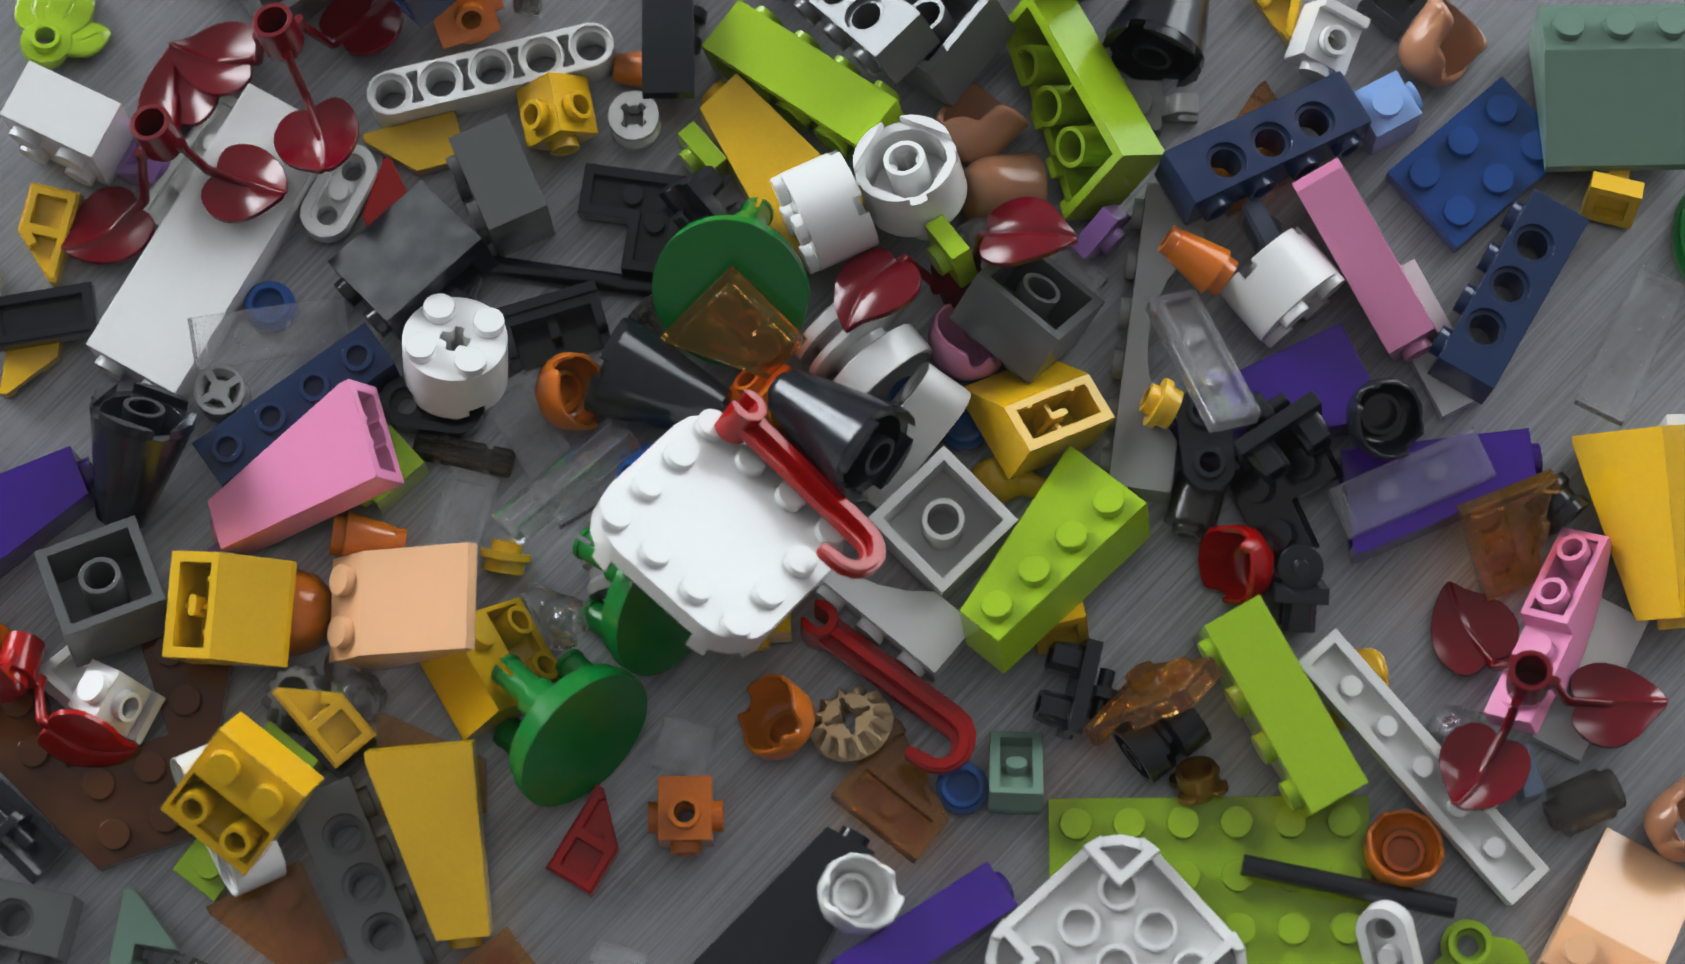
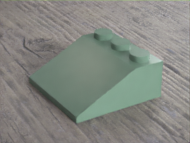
M1685 4L1539 6L1528 36L1544 172L1685 170Z

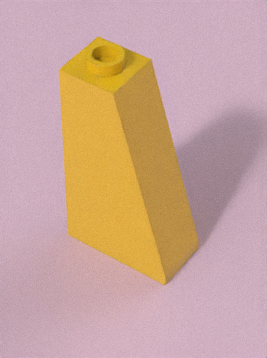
M736 73L726 83L723 80H719L703 95L701 99L703 105L699 108L702 125L711 141L727 158L729 174L743 199L746 201L749 198L758 197L756 207L760 206L762 199L767 200L774 210V217L769 226L780 233L791 244L799 255L807 273L808 270L798 248L800 243L796 235L790 236L779 212L781 205L776 198L769 179L821 156V154ZM860 196V199H861L862 204H863V206H864L865 212H867V211H866V208H865V205H864V202H863V199H862V197Z
M1685 424L1572 436L1573 449L1604 535L1609 536L1612 541L1611 554L1635 621L1657 620L1658 630L1685 628Z
M476 739L368 749L364 752L365 765L435 940H449L451 949L481 946V937L490 936L494 928Z

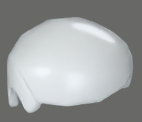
M848 853L827 865L817 886L818 902L824 918L840 932L846 934L866 936L887 927L894 921L904 902V896L898 893L894 870L884 864H880L877 859L866 854Z

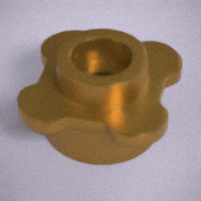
M1192 756L1182 760L1176 766L1175 772L1169 777L1170 786L1177 788L1179 792L1177 795L1178 802L1186 806L1196 803H1207L1213 797L1225 795L1229 790L1228 782L1219 776V765L1212 758L1206 756Z

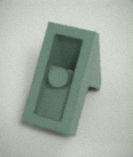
M990 731L988 811L990 813L1037 815L1043 812V732Z
M124 887L109 964H149L148 959L142 958L144 950L185 956L181 947L146 898L137 890Z

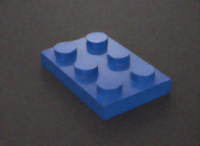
M1502 76L1390 169L1385 179L1449 249L1455 253L1507 210L1515 200L1520 199L1551 172H1544L1537 113Z

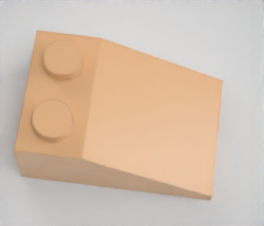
M465 542L367 550L334 558L333 569L329 578V588L332 592L331 622L327 630V639L330 645L329 663L384 671L475 650L478 544Z
M1606 827L1536 964H1665L1685 919V868Z

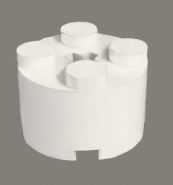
M910 114L899 116L900 122L884 127L882 122L867 131L855 148L853 168L866 211H869L874 224L887 233L901 237H916L919 240L925 241L929 239L924 225L941 214L948 222H951L964 205L968 187L957 148L945 126L930 117Z
M837 150L825 153L769 179L776 198L781 205L779 212L790 236L796 235L800 246H798L800 254L810 275L879 244L869 211L865 212L860 196H862L860 189L845 159Z
M1297 226L1295 230L1293 228L1288 229L1259 251L1251 259L1253 264L1244 273L1246 279L1238 271L1221 291L1220 296L1258 339L1272 350L1294 331L1292 325L1303 317L1308 322L1318 315L1330 303L1328 297L1337 291L1346 280L1307 234Z
M443 293L427 297L423 306L410 316L402 333L403 378L406 387L413 395V401L421 409L432 415L450 419L469 417V411L484 405L485 410L494 406L503 396L508 383V335L503 314L496 308L469 298L450 297Z

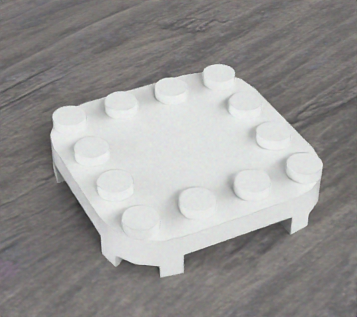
M705 409L700 415L689 416L675 424L609 485L588 519L591 522L590 533L596 549L592 557L604 572L613 564L616 565L691 632L692 635L685 644L702 656L707 650H712L724 654L740 653V656L744 658L757 650L763 640L817 586L820 587L832 569L816 555V550L820 545L828 543L840 553H843V541L845 538L745 442L732 444L722 439L716 432L714 424L723 413L716 409Z
M1118 834L1104 837L1101 835L1084 845L1081 851L1006 919H1002L990 935L984 964H1247L1246 948L1235 930L1232 932L1160 855V849L1145 838L1140 839Z

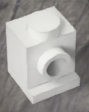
M1316 0L1304 4L1283 59L1299 67V74L1314 82L1338 71H1341L1343 76H1345L1361 32L1368 28L1371 19L1337 0Z
M92 659L67 706L71 709L95 715L115 728L124 738L141 745L166 698L148 689L120 670Z

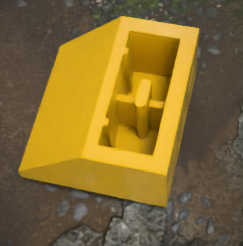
M1058 360L1030 384L1007 369L964 386L965 389L971 392V398L966 409L1008 480L1060 460L1069 445L1079 452L1092 447L1115 418L1090 375Z
M172 550L162 657L191 664L287 668L297 562L224 552Z
M520 597L476 610L475 650L419 662L463 740L494 731L507 718L511 717L514 719V717L519 718L523 716L518 708V702L500 685L494 683L491 678L492 670L496 664L509 676L513 675V672L500 661L504 656L508 654L517 655L540 679L547 678L554 684L560 680L558 671L555 669L557 660Z
M240 711L218 729L160 810L246 876L297 816L325 777Z

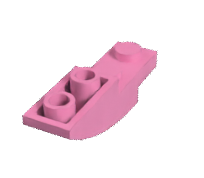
M1562 527L1520 612L1526 625L1512 654L1517 655L1525 650H1536L1546 655L1552 663L1553 676H1558L1561 679L1560 685L1568 694L1572 675L1579 669L1595 623L1607 575L1612 541L1609 536ZM1508 670L1503 671L1483 712L1489 724L1502 726L1512 699L1509 697L1505 687ZM1548 690L1546 697L1540 703L1531 706L1522 705L1512 729L1537 735L1553 700H1560L1552 690Z

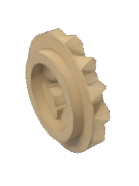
M860 683L851 691H845L838 687L835 697L830 700L820 699V710L815 714L813 731L810 737L817 750L828 759L838 762H852L866 758L876 752L888 739L893 727L892 709L878 689L868 691ZM848 712L853 713L856 717V726H854L856 733L853 735L844 725V716Z

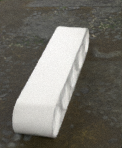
M595 22L583 23L391 69L377 74L370 81L367 88V99L376 121L383 128H388L455 111L456 116L515 103L517 102L516 90L547 72L587 76L588 85L608 79L613 74V64L616 56L614 39L610 31L603 25ZM590 45H599L606 50L602 57L597 60L589 61L580 56L581 51ZM540 57H549L556 61L555 65L546 72L538 73L530 69L533 61ZM490 69H500L506 73L499 83L493 85L480 81L481 76ZM440 81H450L455 84L454 90L444 97H437L430 93L432 87ZM390 93H401L406 96L404 102L394 109H386L380 106L382 99Z

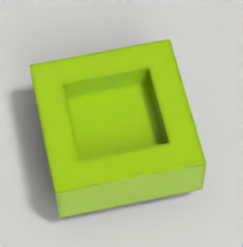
M694 121L678 133L681 149L678 158L691 174L706 166H713L722 178L729 174L727 158Z
M941 214L924 225L931 245L925 251L931 264L941 276L949 273L957 284L963 288L974 280L978 274L970 247Z
M196 838L174 866L173 870L218 904L228 889L206 845Z

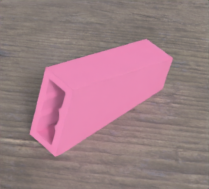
M1335 158L1291 183L1393 361L1395 362L1403 357L1405 362H1410L1428 353L1432 346L1430 340L1436 338L1438 332L1339 158Z
M351 379L339 383L207 500L212 516L210 522L211 531L215 540L219 543L220 549L250 556L404 484L377 388Z

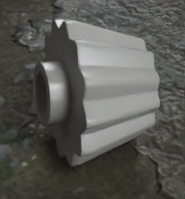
M293 663L288 670L277 669L274 680L264 684L267 694L262 699L261 704L268 710L267 721L277 723L279 728L285 733L293 730L298 735H303L305 732L273 696L271 691L276 687L331 691L328 689V677L318 675L316 668L311 665L302 668L297 663Z

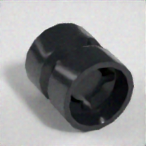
M1169 685L1146 703L1147 713L1143 715L1134 712L1110 730L1125 757L1151 785L1176 767L1177 755L1188 758L1212 739L1209 729L1186 697L1172 685Z

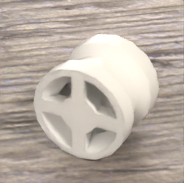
M640 91L624 92L613 100L609 106L608 120L612 138L617 145L626 151L632 152L644 151L653 146L661 132L660 116L655 101L653 99H643L642 92ZM628 112L630 114L643 112L640 116H630Z

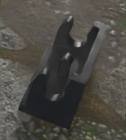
M595 280L496 308L504 317L508 335V359L514 375L543 367L549 359L562 352L588 354L604 349L611 336Z

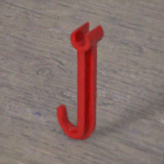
M745 389L737 401L732 400L714 424L716 432L726 442L732 444L745 442L841 534L859 554V560L847 558L830 544L822 543L816 550V555L820 560L839 575L851 579H863L874 574L880 568L886 556V545L880 531L869 518L836 490L826 477L764 418L767 413V407L762 397L752 390Z
M815 600L814 618L825 625L815 626L805 617L800 618V634L807 646L828 651L944 736L952 747L947 756L935 758L913 746H909L904 751L905 759L926 773L938 775L958 771L969 762L976 745V729L972 718L952 700L839 619L836 608L831 603L825 600Z

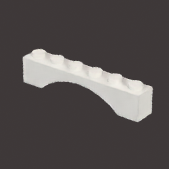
M831 570L821 586L814 592L820 600L831 603L836 608L837 613L842 608H845L859 620L855 627L863 636L877 646L885 641L899 653L895 660L920 678L925 674L935 682L967 645L960 611L935 591H908L883 586L864 578L851 579Z

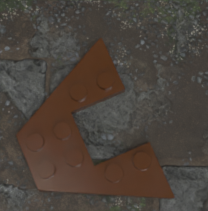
M164 636L141 644L155 692L166 698L161 707V712L168 735L137 745L136 751L131 756L118 763L95 768L78 766L70 768L69 764L54 758L38 744V735L44 728L36 722L34 689L31 688L24 695L17 696L15 701L11 703H0V772L101 872L196 840L195 836L160 810L177 786L171 772L170 760L208 744L218 729L223 726L228 700L226 694L233 666L191 664L162 657ZM44 690L45 709L47 715L50 716L53 711L47 692Z

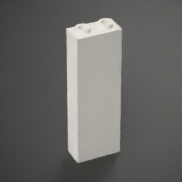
M248 83L202 159L216 168L219 156L227 147L237 144L258 146L273 155L284 169L288 179L287 194L277 205L250 221L234 224L221 222L212 217L202 203L201 191L210 176L204 174L196 167L86 343L87 347L97 358L94 362L97 368L115 379L121 380L123 375L126 374L140 383L165 388L188 400L194 390V383L198 375L209 366L243 311L244 301L248 292L260 283L298 222L302 202L318 174L299 171L286 165L280 159L274 147V132L278 124L286 115L298 109Z

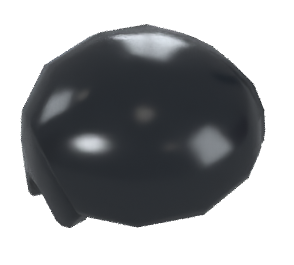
M1393 377L1372 379L1362 384L1350 398L1346 408L1345 428L1353 444L1371 457L1381 460L1403 459L1410 455V447L1424 434L1423 406L1414 388Z

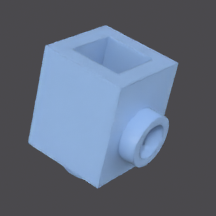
M1397 70L1354 92L1372 120L1362 140L1370 156L1415 133L1422 116L1420 110L1423 109V102L1415 86L1410 81L1404 83Z

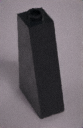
M842 826L839 832L826 827L693 964H820L838 929L824 918L820 909L817 896L818 883L827 865L848 853L866 854L875 858V851L867 848L870 839L846 826Z

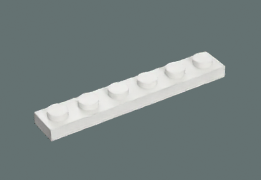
M1336 628L1327 633L1298 660L1319 696L1422 812L1428 816L1437 829L1506 906H1512L1550 871V868L1496 808L1484 811H1465L1457 809L1451 804L1439 771L1441 746Z

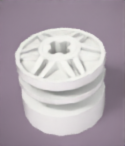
M832 303L815 318L799 337L792 349V355L801 365L812 363L809 368L810 373L826 378L838 372L839 374L833 380L834 382L888 401L890 390L894 384L904 377L912 376L918 367L928 362L933 349L911 324H903L886 332L897 313L864 323L846 333L838 319L835 304Z

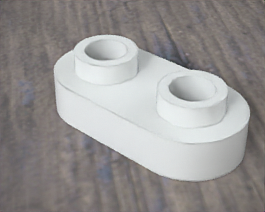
M357 144L349 159L331 172L318 174L300 208L302 224L306 232L313 239L323 243H333L343 239L352 229L370 196L379 172L375 158L367 148ZM356 167L362 170V175L355 181H348L344 178L346 171L350 168ZM332 211L337 213V219L333 224L323 225L320 223V217L325 212Z
M1380 900L1372 903L1361 914L1356 923V935L1363 964H1423L1413 919L1403 906L1394 901ZM1382 919L1389 921L1394 926L1395 931L1387 929Z

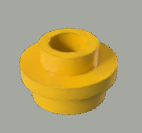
M1166 377L1159 385L1151 383L1146 389L1138 408L1139 412L1144 413V426L1152 429L1156 425L1167 429L1173 422L1184 396L1183 391L1174 387L1175 382Z
M492 538L491 548L480 547L479 556L484 557L483 570L511 575H524L526 563H531L532 555L522 552V542Z

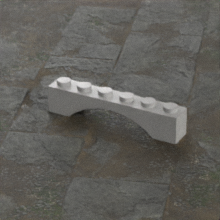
M1155 183L1147 184L1145 199H1134L1131 229L1140 230L1138 249L1128 247L1124 278L1133 279L1134 283L1132 298H1121L1117 328L1127 329L1125 348L1115 347L1111 378L1121 379L1118 398L1108 397L1107 405L1115 418L1106 429L1114 430L1112 449L1101 448L1099 467L1144 501L1168 504L1172 488L1177 440L1169 427L1163 429L1155 425L1154 428L1150 429L1144 426V413L1138 411L1140 401L1151 384L1148 367V344L1152 320L1165 293L1180 274L1157 249L1165 235L1174 225L1204 238L1206 222L1201 218L1186 226L1161 185Z

